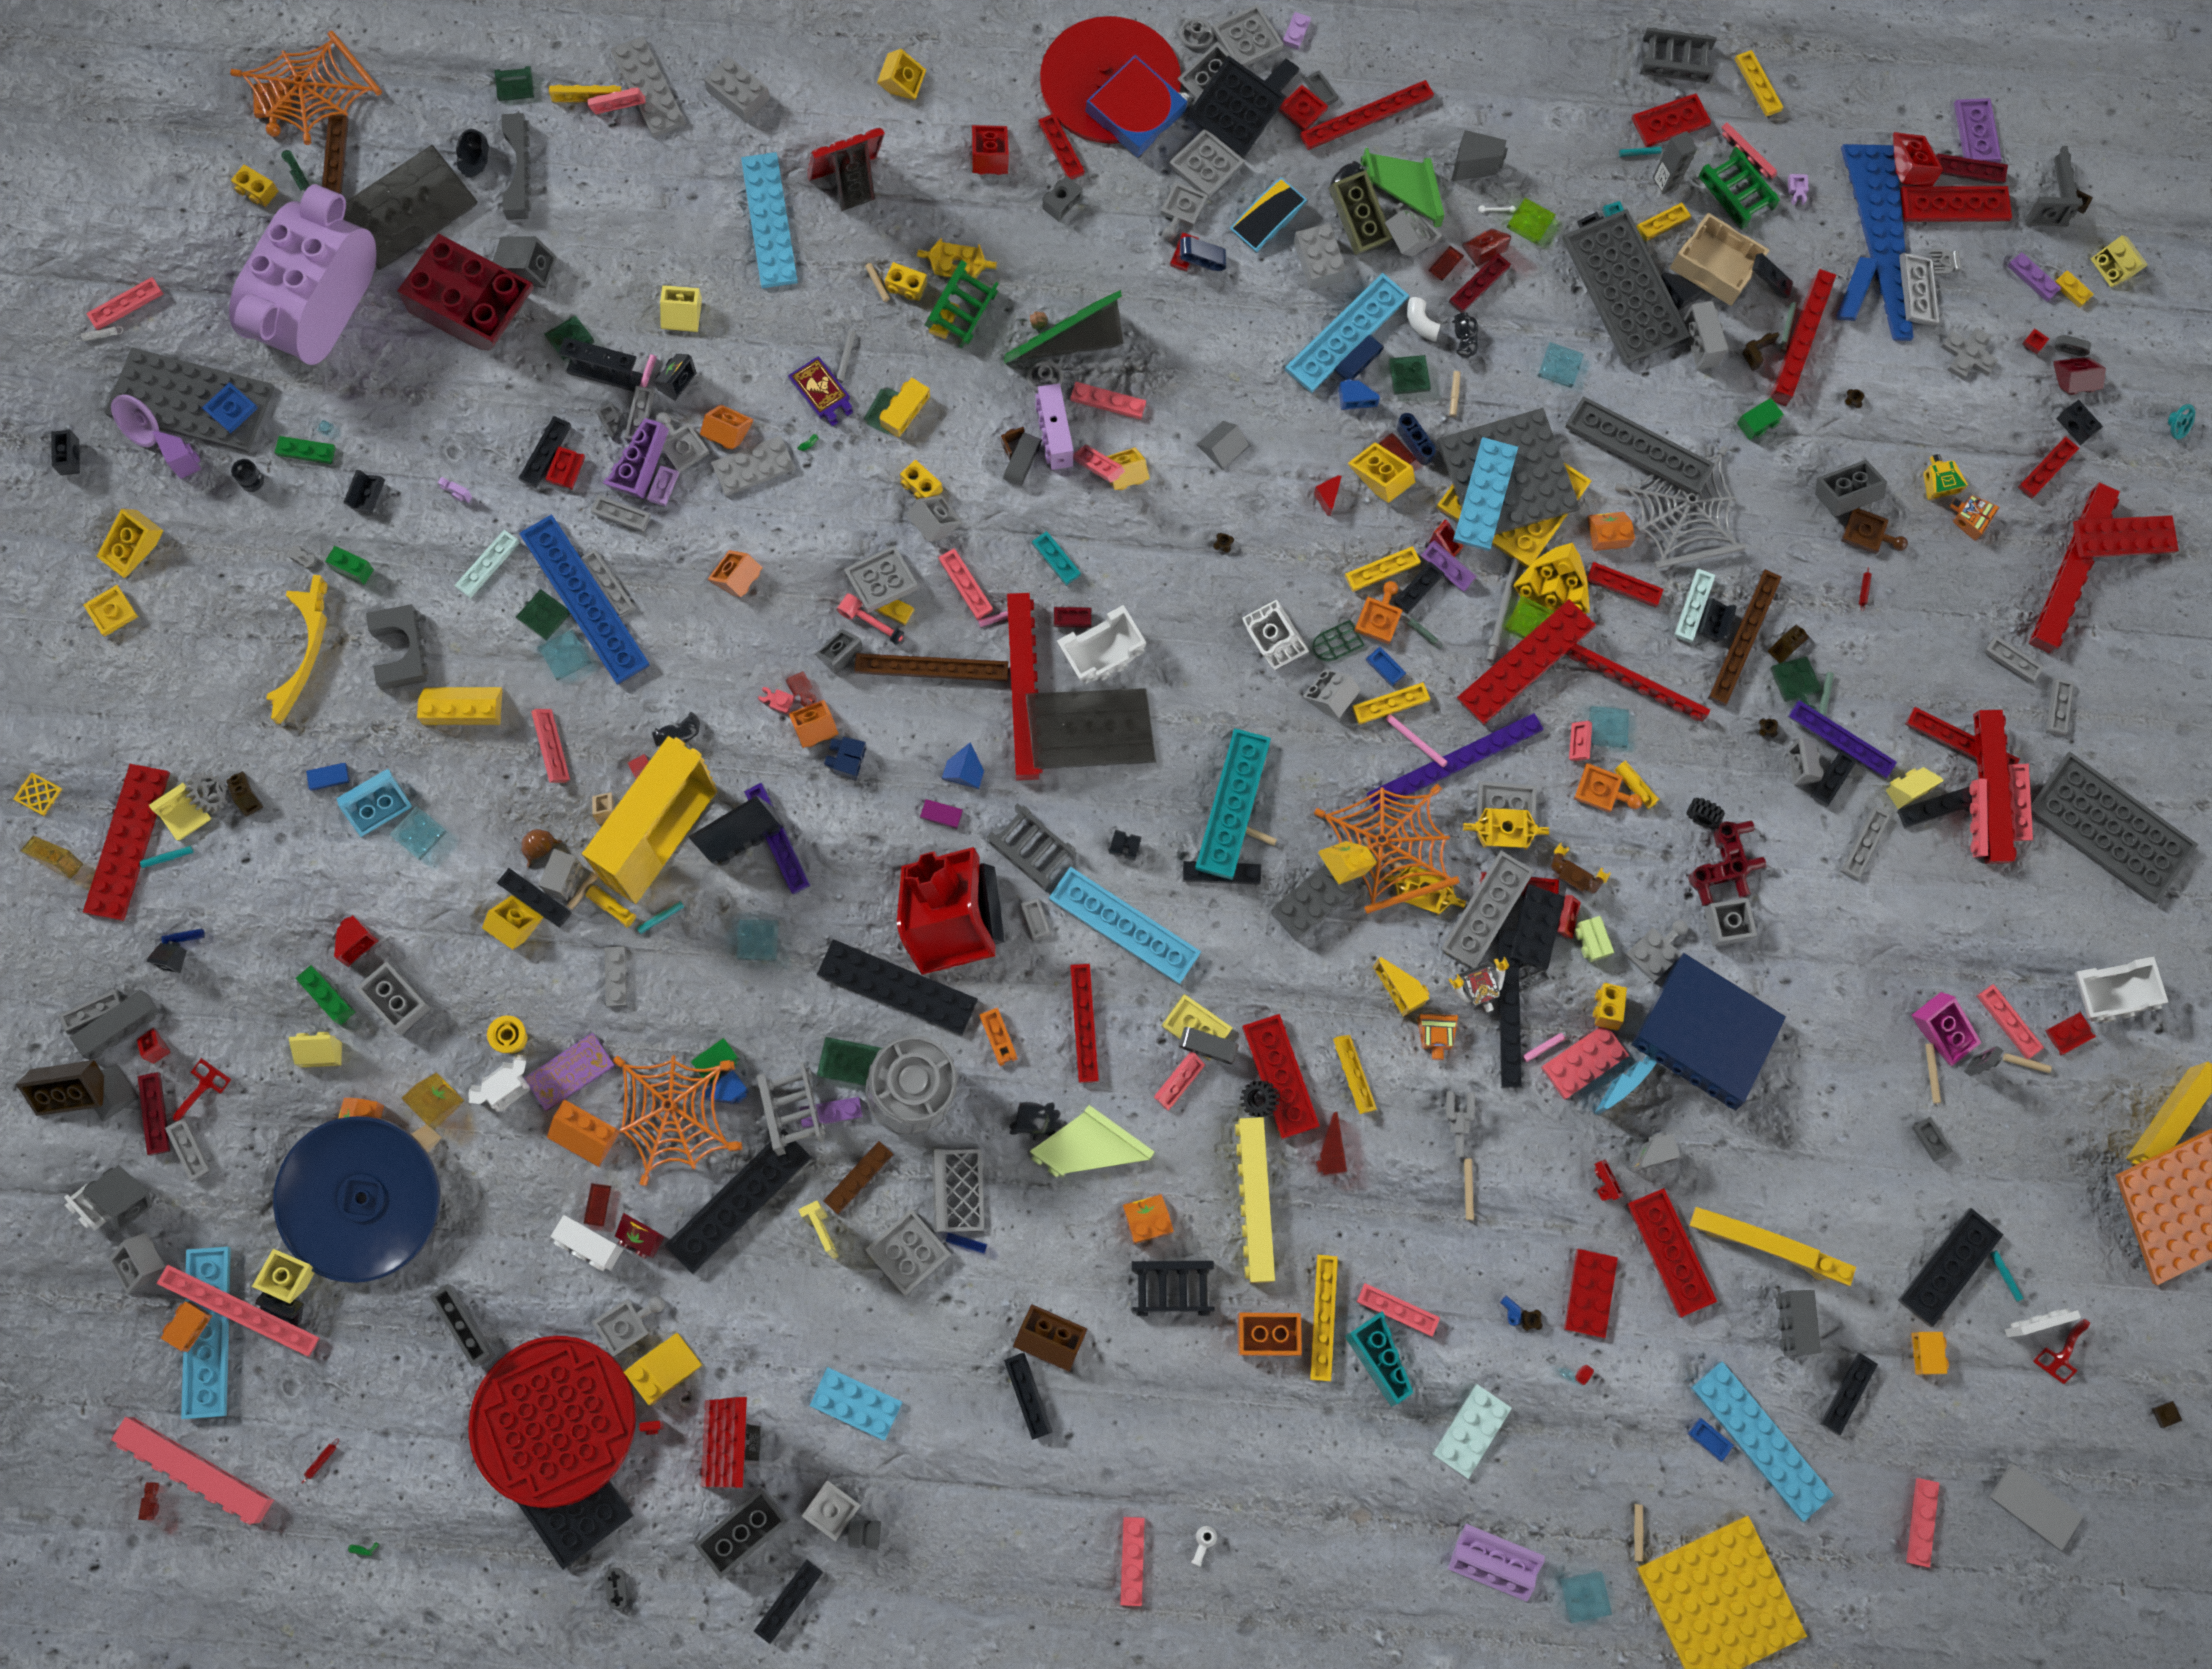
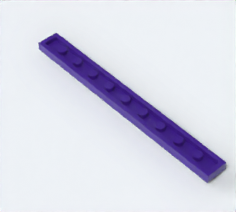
M1535 713L1443 756L1448 762L1445 767H1441L1437 762L1432 761L1367 792L1366 796L1368 797L1377 792L1381 787L1394 794L1411 795L1528 739L1544 729ZM1380 793L1369 799L1371 804L1380 799ZM1384 793V797L1395 802L1402 799ZM1384 800V804H1386V805L1392 804V803L1387 802V801ZM1380 803L1373 807L1374 811L1380 809Z

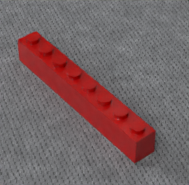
M1819 268L1812 279L1770 398L1778 404L1787 406L1794 395L1836 274Z
M2003 709L1979 710L1973 714L1978 779H1987L1988 856H1985L1984 860L1985 864H2009L2015 861L2017 850L2013 842L2015 838V830L2012 828L2014 812L2010 805L2012 800V792L2009 790L2011 775L2007 768L2009 762V754L2006 753L2008 738L2004 731L2006 717L2003 715Z

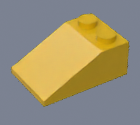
M1376 442L1348 462V466L1373 493L1387 503L1391 502L1415 483L1413 466Z
M121 508L96 557L120 576L126 578L156 547L164 530L138 510Z
M1383 957L1377 959L1373 969L1402 1016L1405 1017L1424 1006L1429 1000V991L1424 984L1421 985L1417 979Z
M676 1333L636 1361L624 1373L647 1404L653 1406L699 1369L702 1364L681 1336Z

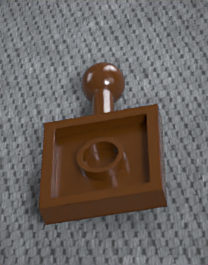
M1859 508L1850 512L1841 542L1874 554L1879 552L1882 541L1892 544L1897 551H1903L1908 546V540L1905 537L1898 536L1895 538L1885 534L1889 519Z

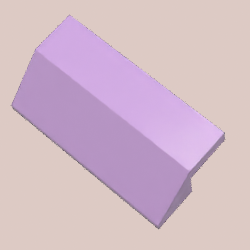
M1465 1524L1458 1537L1448 1570L1527 1602L1535 1589L1536 1576L1544 1563L1545 1556Z

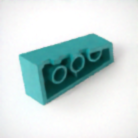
M1381 1311L1344 1337L1389 1405L1393 1407L1414 1392L1406 1371L1401 1364L1399 1352L1393 1343L1391 1331L1384 1319L1385 1315Z

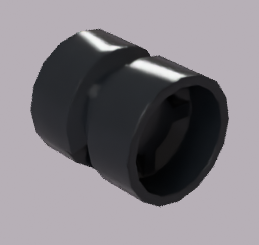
M240 459L233 464L231 474L243 490L255 492L263 486L264 476L251 460Z
M1115 829L1109 854L1115 856L1123 854L1126 859L1135 861L1142 837L1134 834L1127 836L1126 832Z

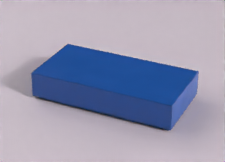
M1381 647L1377 648L1366 658V661L1391 687L1406 675V672Z
M346 763L306 771L308 786L311 791L350 783Z
M1699 1418L1688 1432L1692 1439L1720 1462L1725 1459L1734 1447L1731 1442L1702 1418Z

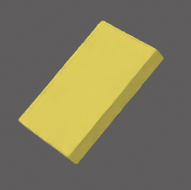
M1185 994L1161 1025L1162 1028L1179 1040L1181 1039L1184 1027L1194 1028L1224 1039L1233 1029Z

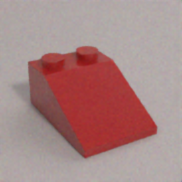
M972 125V173L979 175L1008 174V127Z
M1894 132L1895 169L1901 183L1905 185L1933 186L1942 173L1943 168L1926 137Z

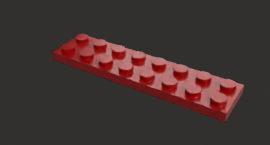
M1568 599L1457 697V700L1484 726L1596 627V624Z
M129 764L83 913L119 921L125 920L141 869L140 861L144 859L157 814L152 811L149 805L164 795L170 776L169 771Z

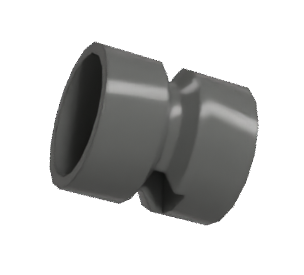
M851 1519L848 1547L861 1548L864 1545L866 1549L878 1550L881 1521L869 1520L865 1524L863 1520Z

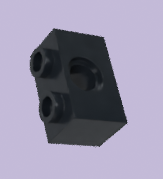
M2079 399L2056 418L2080 446L2103 428L2102 424Z
M71 430L51 432L52 467L61 476L80 474L79 438Z

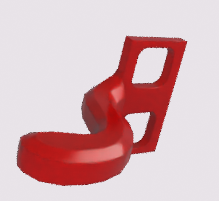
M200 1058L190 1072L200 1079L199 1085L178 1108L172 1120L175 1122L181 1120L207 1089L213 1088L221 1094L232 1079ZM199 1064H203L209 1069L206 1076L196 1071ZM216 1076L226 1081L223 1088H219L213 1083Z
M2083 1319L2071 1329L2061 1352L2055 1353L2048 1347H2045L2034 1358L2033 1362L2062 1384H2065L2078 1371L2069 1364V1358L2073 1352L2076 1340L2089 1328L2090 1322ZM2044 1353H2049L2055 1358L2048 1366L2038 1360ZM2063 1365L2072 1371L2065 1379L2056 1374V1371Z

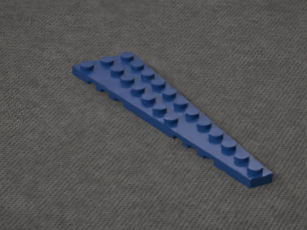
M1843 144L1841 151L1845 166L1848 167L1850 174L1849 181L1853 185L1854 199L1856 198L1857 210L1861 218V225L1870 258L1878 259L1875 276L1880 284L1879 291L1883 295L1884 309L1887 314L1893 341H1911L1914 338L1912 322L1906 321L1899 255L1906 253L1899 177L1895 169L1894 146Z

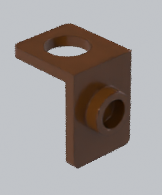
M1024 427L1010 429L1001 435V444L1009 461L1011 460L1012 452L1008 443L1020 439L1025 432Z

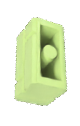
M1601 916L1581 921L1575 926V936L1577 940H1581L1583 945L1581 948L1583 957L1587 958L1589 962L1609 957L1615 953Z

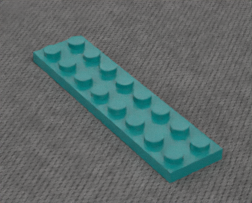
M1234 728L1195 870L1233 880L1270 745V737Z

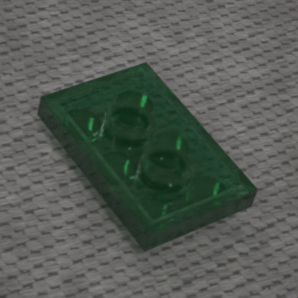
M825 1037L817 1077L866 1086L870 1066L878 1051L883 1048Z

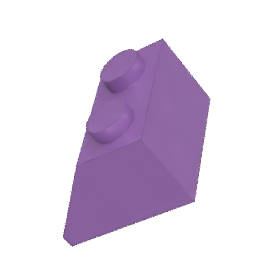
M152 432L166 463L180 479L201 470L199 465L201 459L189 443L186 444L181 438L166 433Z

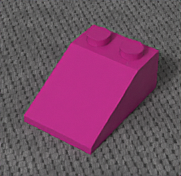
M1940 992L1911 1015L1919 1030L1931 1044H1934V1048L1950 1066H1953L1981 1043L1955 996Z

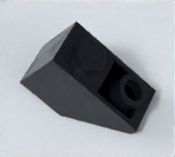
M1666 272L1661 275L1678 310L1695 301L1701 292L1696 284L1681 275Z

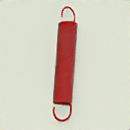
M1869 567L1867 569L1868 572L1863 573L1859 598L1860 607L1868 603L1872 577Z
M333 1442L327 1445L304 1473L305 1479L302 1481V1484L306 1481V1478L311 1479L337 1449Z

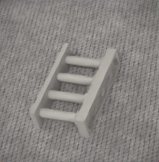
M804 1062L799 1063L801 1072L773 1081L768 1079L765 1073L757 1075L772 1147L778 1156L786 1154L784 1146H787V1143L816 1135L820 1143L825 1142L823 1135L826 1134L823 1122L820 1123L810 1081L813 1079L811 1068H807ZM801 1080L804 1081L806 1090L778 1099L776 1097L773 1098L772 1091L775 1090L774 1088ZM808 1098L810 1109L783 1117L777 1116L776 1109H779V1106ZM812 1116L814 1127L789 1135H781L780 1128L783 1125Z

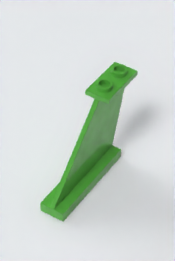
M1365 148L1364 154L1360 158V163L1364 170L1367 171L1372 186L1375 184L1433 221L1434 227H1441L1444 211L1431 158H1424L1423 163L1372 154L1369 153V148Z

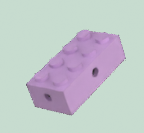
M1060 383L1039 386L1038 394H1035V409L1039 415L1038 423L1039 429L1042 430L1041 437L1046 451V464H1050L1051 470L1073 467V446Z

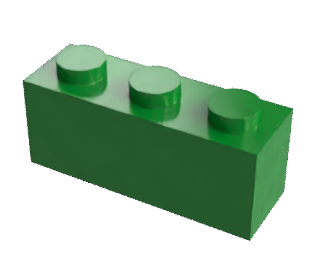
M312 965L295 978L328 1016L340 1026L356 1013L322 973Z

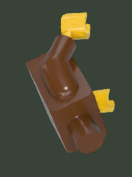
M1560 843L1554 850L1555 855L1551 864V869L1554 871L1553 876L1583 895L1586 892L1596 893L1602 884L1607 882L1611 872L1608 874L1604 873V868H1600L1596 878H1594V875L1564 859V856L1570 849L1569 847L1563 848L1562 843Z

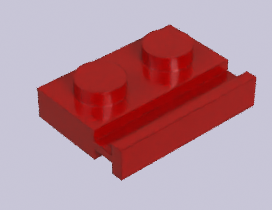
M558 446L546 476V482L573 490L585 460V455Z
M2081 1012L2045 1030L2055 1048L2057 1047L2060 1056L2096 1037L2091 1032V1027Z

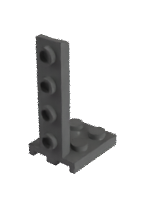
M2062 146L2059 155H2056L2054 158L2061 198L2039 197L2025 218L2026 225L2068 227L2070 219L2074 218L2077 214V208L2083 205L2082 198H2078L2076 195V183L2073 178L2074 169L2071 167V154L2069 153L2068 146Z

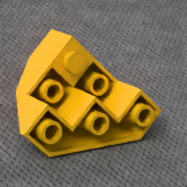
M1573 543L1555 547L1537 558L1514 583V587L1521 599L1556 611L1570 599L1585 614L1590 612L1587 576L1581 556Z

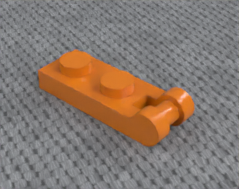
M998 1007L979 1014L999 1067L1005 1065L1007 1061L1012 1060L1013 1062L1018 1060ZM1007 1047L1009 1053L1001 1055L1000 1050Z

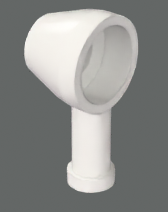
M1203 1526L1196 1533V1540L1199 1546L1191 1563L1200 1567L1206 1549L1212 1547L1217 1540V1533L1210 1526ZM1206 1532L1211 1535L1209 1541H1205L1203 1538Z

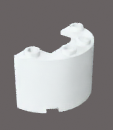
M1124 605L1107 613L1106 621L1077 637L1072 632L1057 640L1058 645L1079 680L1085 684L1099 679L1104 681L1115 671L1121 672L1125 670L1129 662L1145 652L1144 647L1146 646L1145 639Z
M2154 957L2134 960L2125 965L2100 970L2093 968L2074 973L2088 1020H2091L2092 1023L2099 1021L2110 1022L2116 1020L2115 1017L2122 1016L2123 1019L2135 1016V1012L2146 1009L2150 1011L2162 1009L2161 1005L2168 1003Z

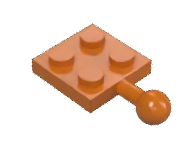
M270 82L262 83L273 105L278 102V98ZM273 82L282 98L285 95L283 87L279 82ZM284 83L287 91L292 88V84ZM253 84L267 111H269L271 106L259 84ZM253 91L254 116L256 118H265V112ZM289 96L286 100H292V96ZM292 103L281 104L283 106L292 107ZM277 108V109H276V110H283V111H287V112L292 113V110H289V109H283V108ZM272 113L274 115L287 116V114ZM269 117L266 133L271 137H277L281 132V128L277 124V118Z
M1388 581L1384 584L1383 591L1385 594L1382 602L1367 596L1354 632L1388 645L1390 644L1403 611L1400 608L1389 605L1391 597L1398 592V585L1393 581Z
M1586 763L1573 798L1574 800L1608 813L1611 812L1615 799L1626 802L1631 809H1638L1642 805V798L1639 795L1632 794L1629 796L1618 791L1623 776Z

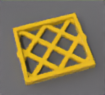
M31 772L13 800L45 816L62 791V788ZM33 778L34 784L28 786V783ZM36 778L42 780L43 782L37 783ZM48 784L53 786L54 788L48 789ZM45 785V791L39 792L38 786ZM35 787L36 793L29 795L28 789ZM25 790L26 796L19 797L21 793ZM53 791H56V793L54 794V796H53L52 798H50V794H49V793H50V792H53ZM46 794L47 800L41 801L40 795ZM37 796L38 802L31 804L30 798ZM27 799L28 804H26V803H24V802H22V801H20V800ZM47 802H48V804H47V806L45 807V809L42 810V805H41V804H44V803H47ZM38 805L39 810L33 808V806Z

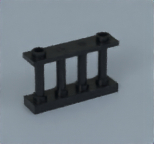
M567 337L563 340L559 355L571 358L566 369L567 374L635 392V387L640 385L643 373L632 371L637 359L636 356Z
M1132 1261L1131 1271H1136V1275H1138V1307H1132V1313H1136V1316H1149L1150 1312H1198V1316H1210V1312L1215 1311V1306H1208L1207 1274H1209V1271H1213L1214 1261ZM1148 1271H1156L1158 1275L1159 1307H1146V1275H1148ZM1168 1271H1177V1274H1179V1307H1167L1166 1275ZM1189 1271H1197V1274H1199L1200 1307H1187V1274H1189Z

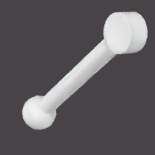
M1479 206L1478 212L1481 214L1485 211H1509L1514 213L1516 208L1514 206L1509 208H1485V206Z

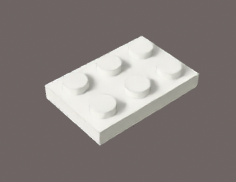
M2069 1308L2048 1312L2045 1315L2031 1317L2028 1320L2011 1323V1328L2004 1330L2007 1337L2021 1336L2074 1321L2081 1317L2078 1310L2070 1311Z

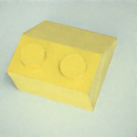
M1924 767L1919 770L1914 768L1905 774L1906 777L1902 780L1898 777L1891 781V786L1885 791L1899 810L1927 794L1944 780Z
M273 1249L252 1287L290 1304L307 1288L314 1275V1272L311 1271L313 1267L310 1264Z

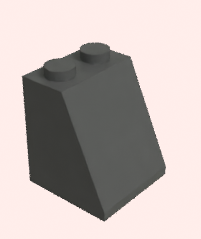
M1464 130L1451 180L1458 181L1496 175L1498 169H1502L1508 148L1505 147L1507 140Z
M502 236L492 262L532 282L535 287L546 288L557 256L536 236Z
M119 1165L106 1170L101 1178L97 1181H91L83 1190V1195L87 1202L116 1233L152 1207L149 1191Z

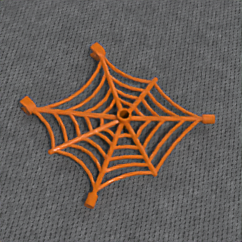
M618 1055L613 1059L617 1066L623 1067L624 1111L620 1132L626 1134L633 1141L642 1157L645 1173L641 1176L640 1185L647 1186L650 1178L648 1176L649 1172L660 1164L669 1161H680L691 1165V1168L694 1170L696 1169V1163L712 1151L728 1149V1151L742 1150V1142L726 1141L718 1125L714 1109V1094L720 1071L735 1070L734 1061H722L719 1066L712 1068L695 1069L675 1061V1055H672L669 1061L651 1066L628 1065ZM671 1063L669 1071L658 1075H640L632 1070L659 1068ZM675 1064L689 1071L712 1072L704 1078H690L675 1072ZM628 1072L632 1075L633 1108L631 1123L625 1126L628 1101ZM670 1074L669 1080L651 1085L642 1079L659 1078ZM674 1075L684 1080L699 1082L693 1086L682 1085L674 1081ZM715 1076L711 1092V1110L719 1135L710 1130L704 1110L705 1090L710 1078ZM635 1079H637L644 1085V1099L641 1118L634 1122L636 1110ZM669 1083V1090L665 1092H658L653 1088ZM704 1084L701 1096V1112L705 1126L698 1122L694 1111L695 1094L697 1088ZM674 1085H676L680 1088H687L688 1090L684 1092L673 1089ZM648 1089L652 1092L653 1104L651 1113L644 1116ZM691 1092H693L691 1097L693 1118L687 1114L686 1110L687 1098ZM673 1093L681 1094L673 1100ZM669 1094L668 1099H666L662 1095ZM656 1096L662 1101V1107L654 1111ZM684 1098L682 1111L678 1108V1102ZM666 1110L665 1115H664V1117L662 1118V1117L659 1115V1113H661V1112H663V1111ZM675 1112H677L678 1114L681 1115V1117H680L679 1120H678V1118H677ZM671 1113L673 1121L667 1122L669 1114ZM654 1116L659 1118L661 1121L660 1129L648 1119ZM684 1118L691 1122V1124L681 1129L680 1123ZM646 1122L658 1133L656 1140L640 1123ZM672 1124V1125H675L677 1129H675V1128H667V1129H664V1128H665V1125ZM696 1125L702 1129L685 1139L683 1133L690 1127ZM637 1126L647 1134L654 1143L653 1149H651L641 1133L633 1127ZM627 1130L633 1131L646 1145L650 1153L648 1164L639 1144ZM672 1131L678 1132L680 1139L668 1138L661 1140L663 1133ZM703 1132L712 1136L689 1150L687 1143L695 1136ZM714 1139L724 1144L705 1151L695 1161L693 1160L691 1153L702 1144ZM666 1142H680L685 1149L668 1147L657 1152L658 1146ZM669 1150L680 1151L686 1154L689 1160L668 1158L652 1166L655 1156Z

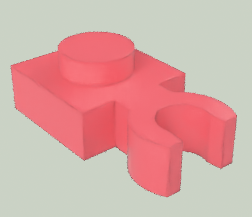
M763 687L762 691L768 695L766 697L759 696V701L761 703L770 702L769 708L787 715L795 697L776 689L775 693H771L769 688Z

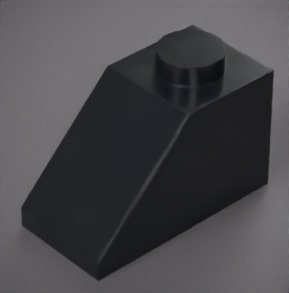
M168 941V944L160 943L149 955L146 962L163 971L181 973L187 950L180 947L181 944Z

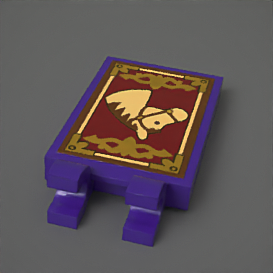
M819 356L788 375L789 380L819 419L825 416L830 425L834 426L838 423L837 416L833 412L835 409L841 407L847 417L853 413L852 405L848 402L850 400L849 394Z

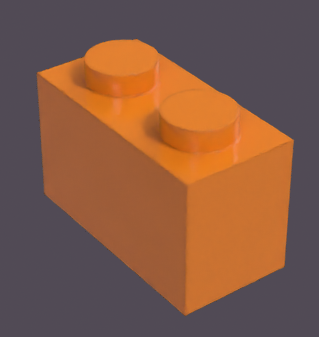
M185 1301L184 1304L182 1303L176 1309L174 1319L164 1327L161 1339L180 1351L189 1352L213 1315L196 1304Z

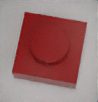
M2034 328L2022 345L2037 355L2049 338Z
M661 1420L639 1423L640 1432H646V1435L658 1434V1430L664 1429V1422Z

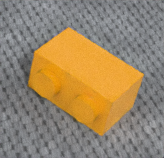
M1943 1332L1911 1333L1915 1374H1947L1949 1361L1945 1355L1947 1341L1943 1336Z

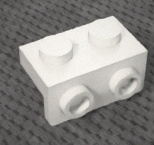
M83 1186L71 1197L68 1195L64 1197L68 1202L65 1206L72 1214L77 1212L81 1216L78 1220L86 1229L90 1226L95 1231L106 1221L84 1198L83 1190L85 1186Z

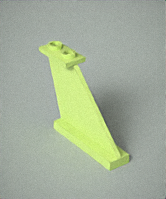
M1088 1105L1084 1113L1034 1149H1031L1030 1155H1032L1031 1160L1041 1166L1043 1163L1049 1168L1047 1171L1056 1178L1058 1176L1063 1178L1066 1173L1149 1161L1154 1155V1151Z

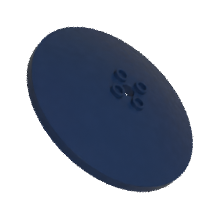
M351 1116L335 1119L314 1128L304 1135L285 1157L276 1177L273 1194L275 1222L283 1242L296 1259L310 1264L313 1267L312 1272L331 1280L348 1283L367 1282L388 1276L413 1260L429 1240L437 1221L440 1206L438 1176L432 1160L424 1147L416 1138L400 1126L369 1116ZM360 1192H364L367 1196L365 1203H360L357 1199Z

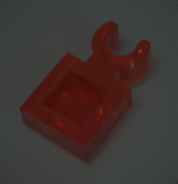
M804 671L785 680L794 697L798 695L801 697L800 703L803 707L808 705L806 698L810 699L812 704L816 701V696L809 692L812 689V685Z
M146 1482L144 1488L145 1495L141 1499L138 1520H154L158 1514L159 1504L157 1503L158 1498H156L159 1490V1483Z

